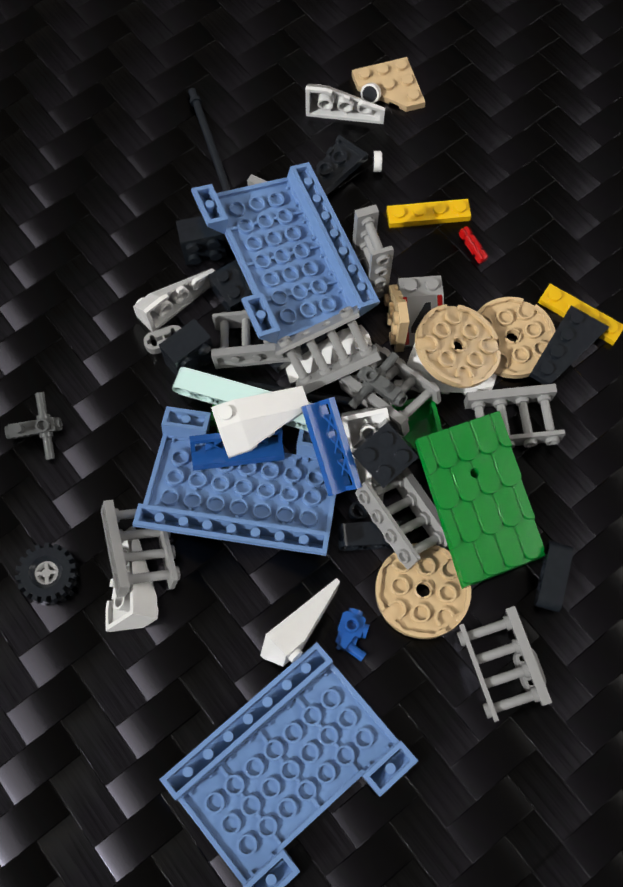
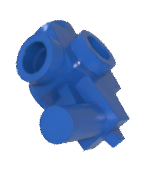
M349 608V611L343 612L337 630L338 635L335 641L337 644L336 649L346 650L359 661H362L366 653L358 648L356 643L358 639L366 638L369 624L365 623L366 619L362 616V611Z

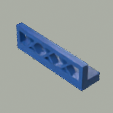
M335 397L302 406V412L328 496L361 488L362 485Z
M282 427L273 434L277 435V437L266 438L257 444V447L252 451L228 458L224 444L221 443L220 433L189 436L193 471L285 460ZM206 443L205 445L195 446V444Z

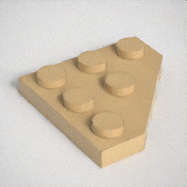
M407 57L352 70V78L357 91L361 92L364 85L373 82L381 89L379 100L382 102L396 104L399 106V109L405 112L425 107L424 97Z
M397 284L388 285V291L384 294L385 307L388 306L389 312L386 314L387 325H391V332H389L390 345H394L395 352H404L410 323L407 302L403 299V294L398 290Z

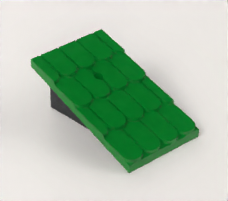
M500 411L416 439L417 451L462 589L545 556L544 545L534 520L535 516L522 483L521 473L511 448L512 443Z

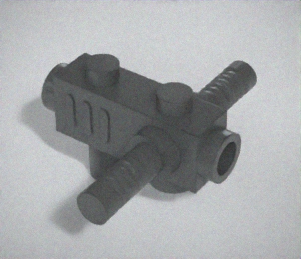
M392 352L379 368L372 369L369 366H364L360 369L358 378L363 382L361 384L362 388L348 403L352 408L356 409L369 393L372 394L373 391L396 407L404 405L407 395L403 393L402 389L385 378L387 371L398 360L399 356Z
M44 392L35 393L38 408L37 420L8 424V426H5V435L7 439L39 435L43 440L46 460L55 459L52 437L54 436L53 432H59V430L63 429L60 417H51L48 414Z

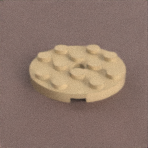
M497 298L486 303L477 311L491 324L498 336L497 344L499 351H501V357L494 374L500 377L513 379L528 377L556 331L548 314L537 304L534 306L523 301V298ZM507 334H515L518 340L514 342L508 338L506 339Z
M445 304L433 308L420 321L415 333V348L422 365L437 380L452 387L471 388L482 384L496 371L501 357V351H499L497 344L498 336L494 328L481 314L463 305L455 307ZM454 342L460 343L462 350H455Z
M434 545L419 553L421 559L408 570L399 561L397 554L394 552L382 564L375 584L377 605L384 619L398 632L417 639L436 638L453 630L467 613L471 601V586L464 589L461 588L450 552ZM420 584L426 585L429 588V595L421 597L417 593V586Z

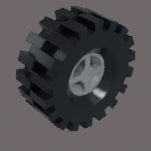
M44 543L43 547L37 544L34 546L36 550L28 549L26 551L28 556L26 558L21 556L19 559L22 565L16 566L15 570L19 573V575L15 576L16 581L19 583L17 586L27 598L37 604L40 603L44 606L48 604L52 606L58 605L57 601L63 603L67 600L66 596L68 594L72 596L75 593L72 589L74 587L78 588L79 582L77 578H81V573L78 571L80 568L79 563L76 562V558L67 549L62 548L58 544L54 543L53 546L50 543Z

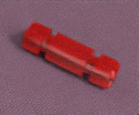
M466 226L460 230L459 236L462 240H465V245L472 255H475L476 261L481 264L487 261L488 254L485 250H482V245L475 235H472L471 229Z

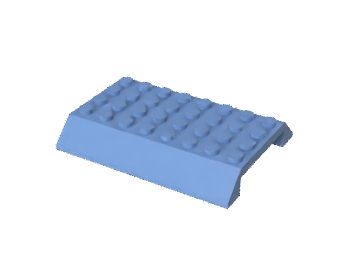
M309 162L290 166L286 178L216 193L212 184L191 188V192L207 227L225 234L253 294L243 297L241 301L259 339L276 344L282 337H291L339 314L340 310L345 307L357 305L360 316H362L380 303Z
M166 406L161 423L163 436L143 504L138 503L132 524L133 527L326 556L336 495L328 496L308 431L300 429L296 454L284 453L285 460L193 471L189 436L209 434L211 413ZM206 443L195 444V446L205 445Z
M316 642L159 780L171 796L181 803L242 883L243 887H285L300 873V870L285 850V847L360 777L381 797L418 760L402 741H398L335 667L333 660Z

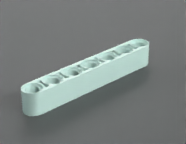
M186 367L179 369L172 390L180 395L214 405L271 392ZM303 413L290 423L285 424L308 431Z

